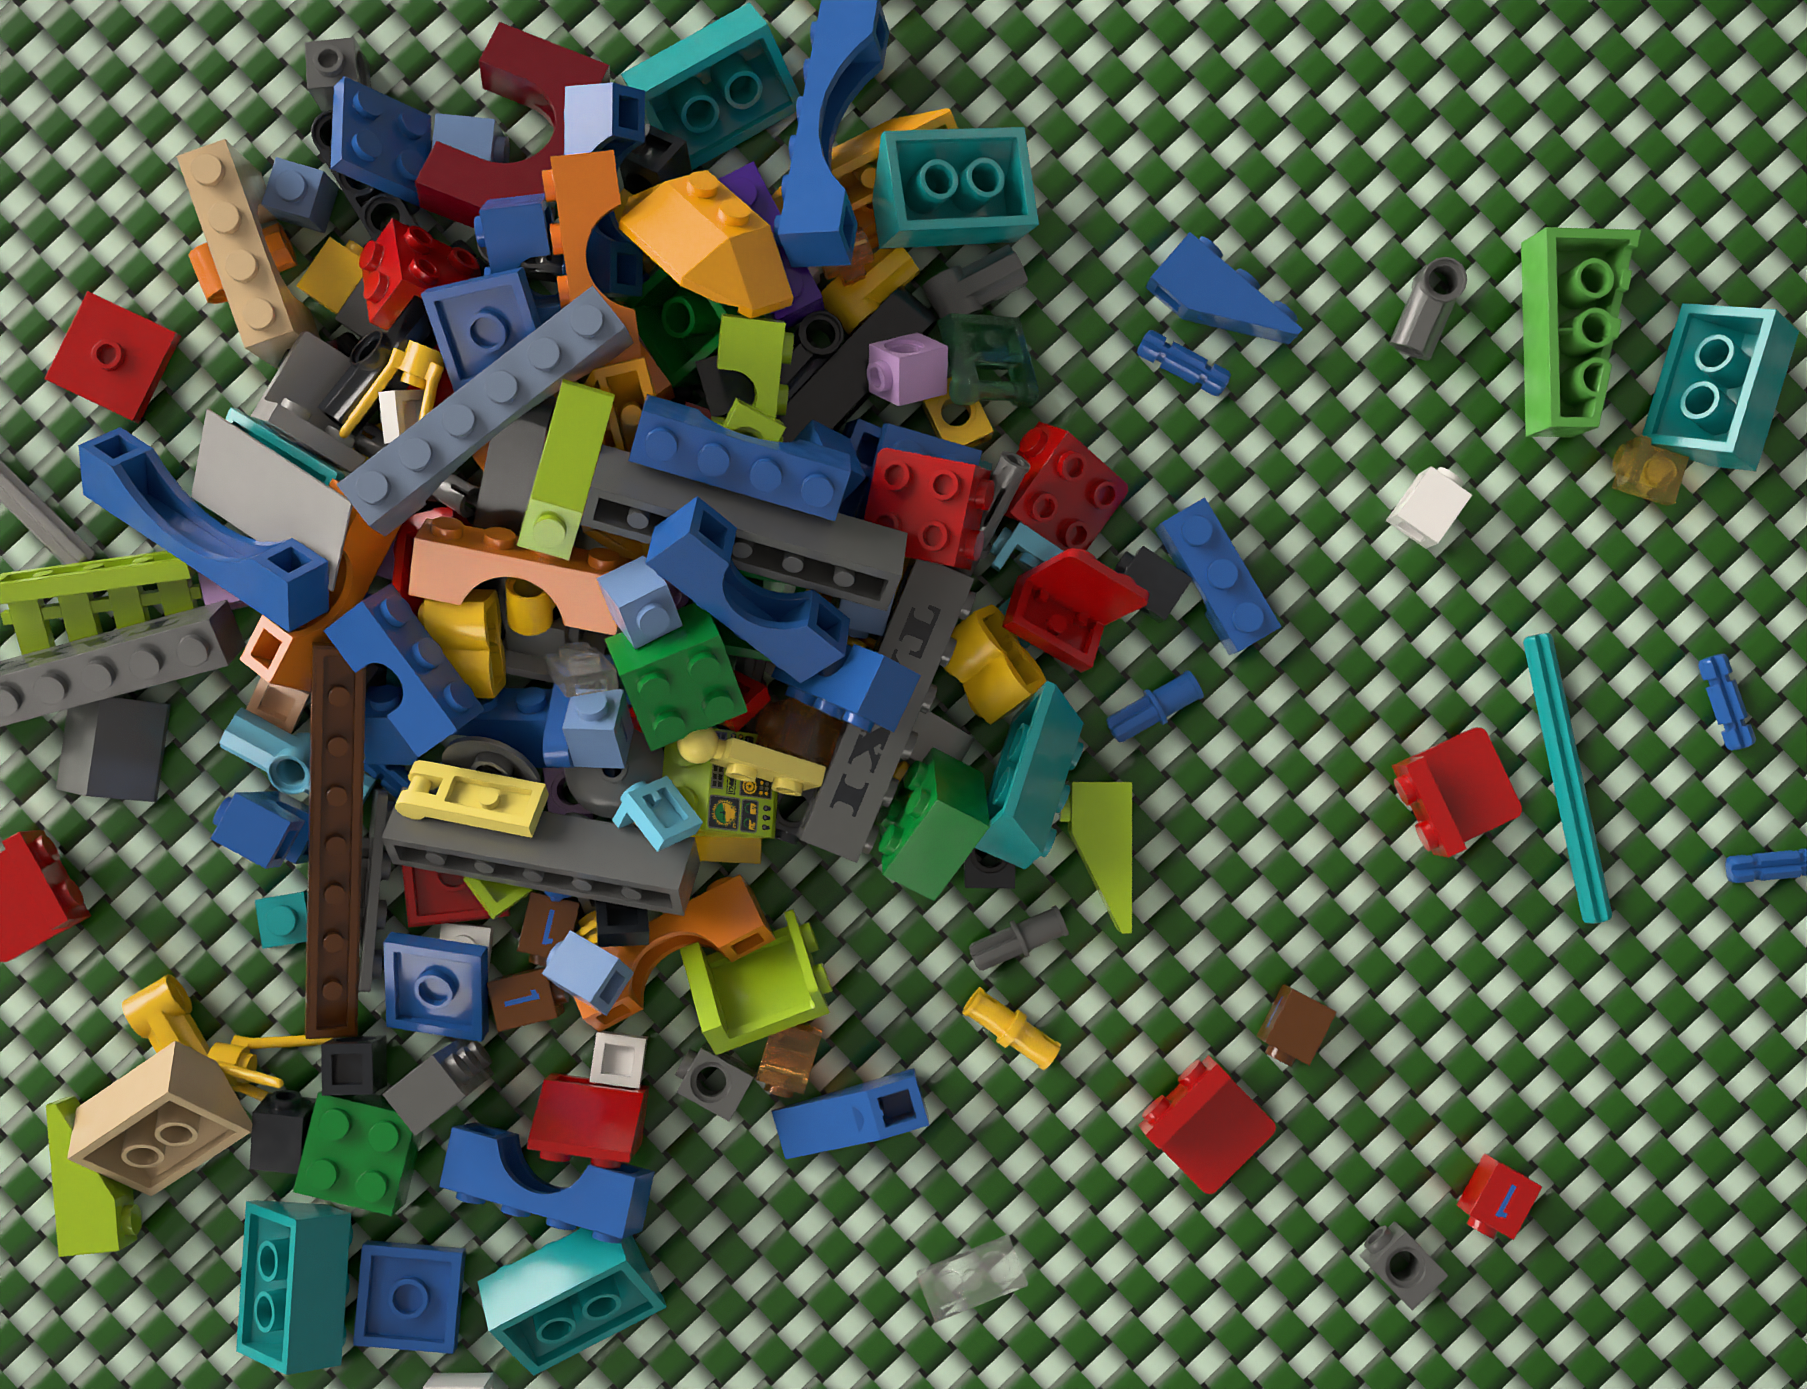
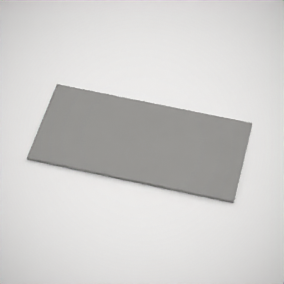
M206 409L191 497L256 541L279 542L293 538L328 560L329 568L328 589L334 591L352 510L350 501L215 412Z

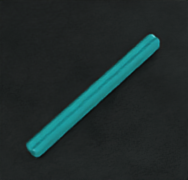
M1550 633L1528 636L1524 638L1523 644L1582 920L1589 924L1605 922L1612 918V910L1553 636Z

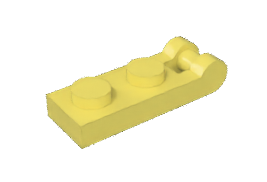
M418 760L413 763L408 775V779L411 782L409 788L400 793L395 809L401 815L414 820L429 817L532 838L549 793L546 784ZM439 787L436 795L429 794L430 790Z

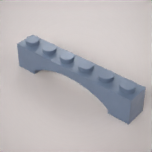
M592 285L336 485L369 527L383 536H387L426 505L425 501L476 451L519 417L558 392L563 379L574 382L591 373L593 369L605 366L634 342L626 326Z

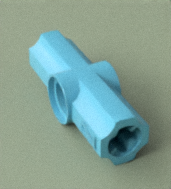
M241 707L225 729L219 742L220 747L266 771L269 781L280 792L286 794L305 792L309 795L310 733L292 735ZM365 773L363 804L371 793L376 779Z

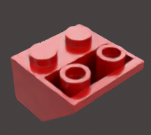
M551 1073L544 1079L528 1137L527 1149L540 1151V1158L556 1162L570 1161L571 1155L589 1157L591 1158L590 1164L601 1168L615 1169L620 1168L622 1162L630 1163L642 1145L649 1086L641 1085L639 1089L592 1083L589 1082L590 1078Z

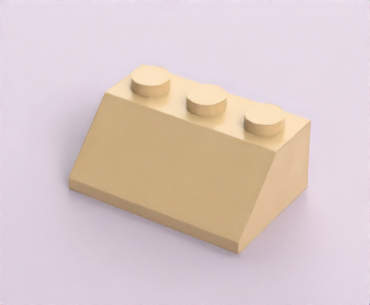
M174 1041L76 1108L67 1159L152 1197L251 1133L252 1122L217 1061L195 1051L191 1047Z

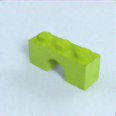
M721 313L717 368L745 374L751 379L755 388L752 406L776 418V415L785 416L788 402V385L780 384L782 363L791 364L794 333L785 332L786 323L783 320L760 317L750 319L742 315ZM712 416L711 420L722 426L726 417ZM740 432L741 434L757 438L752 433ZM781 436L779 442H783V436Z

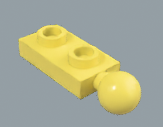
M712 727L693 731L685 738L677 741L679 753L688 762L701 764L711 759V764L726 768L725 775L730 778L755 782L757 777L773 782L771 789L782 794L801 796L802 791L821 787L823 783L825 766L734 737L727 740L718 739Z

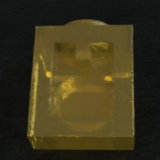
M1643 435L1627 441L1625 445L1622 444L1612 462L1611 471L1616 474L1612 488L1662 505L1669 506L1675 504L1689 457L1651 445L1652 438Z

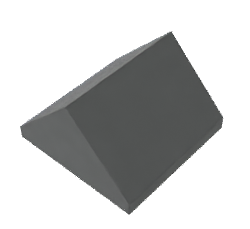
M110 697L67 709L56 789L90 797L157 802L171 704Z

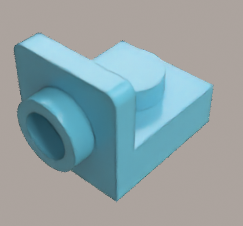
M1020 522L1014 532L1005 527L992 545L990 553L995 555L996 558L991 567L999 572L1015 548L1023 553L1019 561L1029 569L1060 554L1063 550Z
M668 776L648 784L645 781H640L629 787L620 798L622 803L612 819L618 829L635 822L657 852L695 835L703 823Z

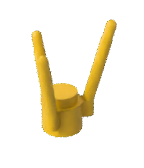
M409 340L405 352L393 348L388 364L350 414L348 420L340 429L339 436L345 439L351 434L378 398V392L384 390L398 369L403 370L400 381L425 390L419 420L433 410L438 383L445 367L441 352Z
M234 1035L231 1044L223 1042L214 1043L207 1057L217 1061L233 1091L262 1101L270 1092L249 1084L250 1082L281 1088L284 1085V1081L281 1078L257 1072V1055L250 1053V1049L317 1046L333 1038L306 1039L305 1035L249 1038Z

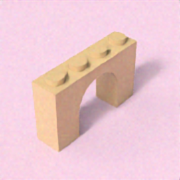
M226 139L176 157L244 348L274 368L279 369L278 364L287 349L292 348L302 331L310 332L319 339L320 336L310 309L296 299L286 286L265 241L261 224L277 218L261 205L266 190L262 173Z

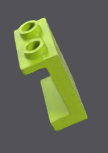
M794 909L784 912L788 926L773 931L776 940L734 962L729 961L719 952L706 956L699 942L680 948L700 1027L715 1055L830 1013L824 994L832 992V987L823 963L815 965L811 954L819 950L810 922L800 923Z

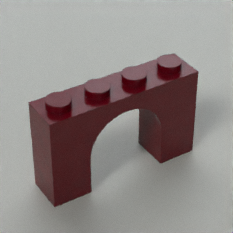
M499 22L479 59L482 88L536 110L551 124L554 129L553 134L545 147L537 154L514 163L487 161L436 141L415 181L420 207L474 228L475 216H480L479 210L487 200L545 193L542 170L552 169L550 157L564 155L565 86L610 83V65ZM556 201L550 202L553 221L556 215V209L554 208Z

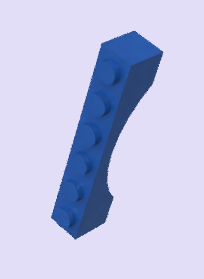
M821 0L818 19L811 23L810 39L812 52L811 57L805 59L803 65L805 90L804 95L799 96L796 103L798 128L796 135H791L789 140L790 171L788 175H784L782 178L783 209L782 214L777 215L774 221L776 244L784 248L791 267L851 265L858 223L845 188L832 174V146L838 125L850 103L862 88L884 68L889 28L880 0Z
M121 427L78 445L84 496L286 631L291 632L329 611L328 560L293 538L279 542H259L223 526L206 513L182 489L152 447Z

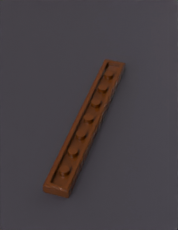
M312 642L305 992L306 1039L357 1037L366 667L355 673L334 644L325 642Z

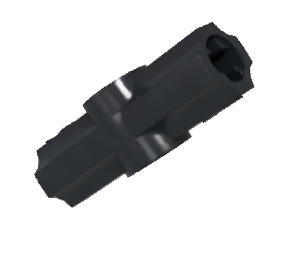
M414 295L388 331L381 328L369 332L352 350L349 360L352 365L318 406L323 414L341 428L388 364L393 348L405 352L409 340L429 347L436 338L422 298ZM398 369L382 392L405 390L410 385L400 381L403 370ZM379 396L359 424L353 429L351 435L356 437L379 409Z

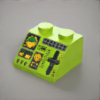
M713 728L718 739L727 740L734 737L781 752L782 739L779 737L745 732L736 733L731 730ZM677 741L665 746L662 777L668 776L703 821L701 827L693 836L775 839L778 792L771 789L773 782L757 777L755 782L736 780L725 775L726 768L711 764V759L701 764L688 762L679 753Z

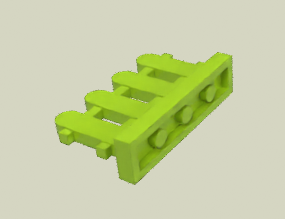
M168 551L0 574V605L8 604L9 610H4L1 613L3 625L13 624L21 655L56 646L49 619L63 617L69 642L103 633L98 615L99 612L113 611L116 627L120 629L150 621L147 606L162 604L164 614L168 616L198 608L196 599L203 598L200 583L193 584L191 579L197 573V570ZM157 583L158 589L143 591L142 585ZM107 590L108 596L94 598L93 592ZM44 598H58L59 603L44 604Z

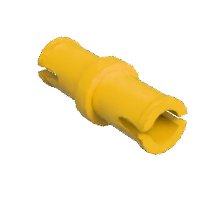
M981 987L972 994L963 1008L962 1014L969 1016L996 1035L997 1043L1004 1048L1009 1045L1039 1065V1068L1042 1070L1049 1067L1060 1051L1061 1043L1054 1041L1027 1022L1026 1014L1019 1009L1013 1012L987 994Z

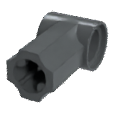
M1008 244L964 268H961L959 265L942 271L929 279L922 288L945 331H950L976 318L984 311L983 308L1026 286L1028 279L1019 257Z
M1450 257L1436 258L1418 271L1413 278L1411 294L1389 342V345L1398 352L1426 361L1431 359L1455 301L1466 288L1467 274L1460 262ZM1432 272L1441 273L1448 280L1449 290L1446 295L1438 294L1431 288L1429 277Z

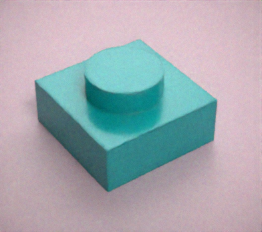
M307 891L255 900L262 949L306 942Z

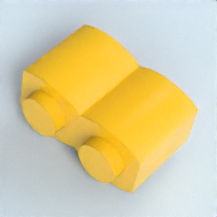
M472 589L461 605L425 599L424 603L419 607L418 620L432 639L439 644L443 654L463 681L472 689L476 698H495L506 685V660L501 640V611L496 590Z
M993 604L974 611L954 627L951 637L957 639V643L946 667H943L950 675L956 677L963 684L969 706L973 712L990 725L1007 717L1026 703L1046 682V678L1039 665L1029 652L1020 645L1017 635L1002 627L1005 616Z

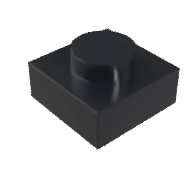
M595 900L598 947L649 945L648 909Z

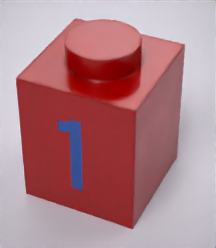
M1484 1153L1457 1206L1470 1215L1466 1224L1482 1234L1494 1239L1497 1232H1500L1514 1240L1542 1186Z

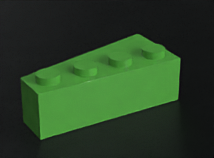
M1546 227L1521 242L1526 437H1574L1599 428L1612 368L1609 358L1613 340L1619 336L1622 319H1618L1623 293L1629 289L1632 270H1629L1633 249L1638 247L1641 230Z

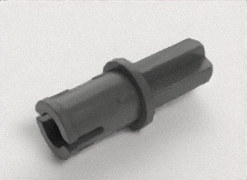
M1055 905L1051 909L1017 924L1014 920L1009 921L1010 927L971 943L969 950L976 967L984 971L1022 953L1026 958L1030 956L1028 951L1059 937H1065L1069 935V932L1058 907Z

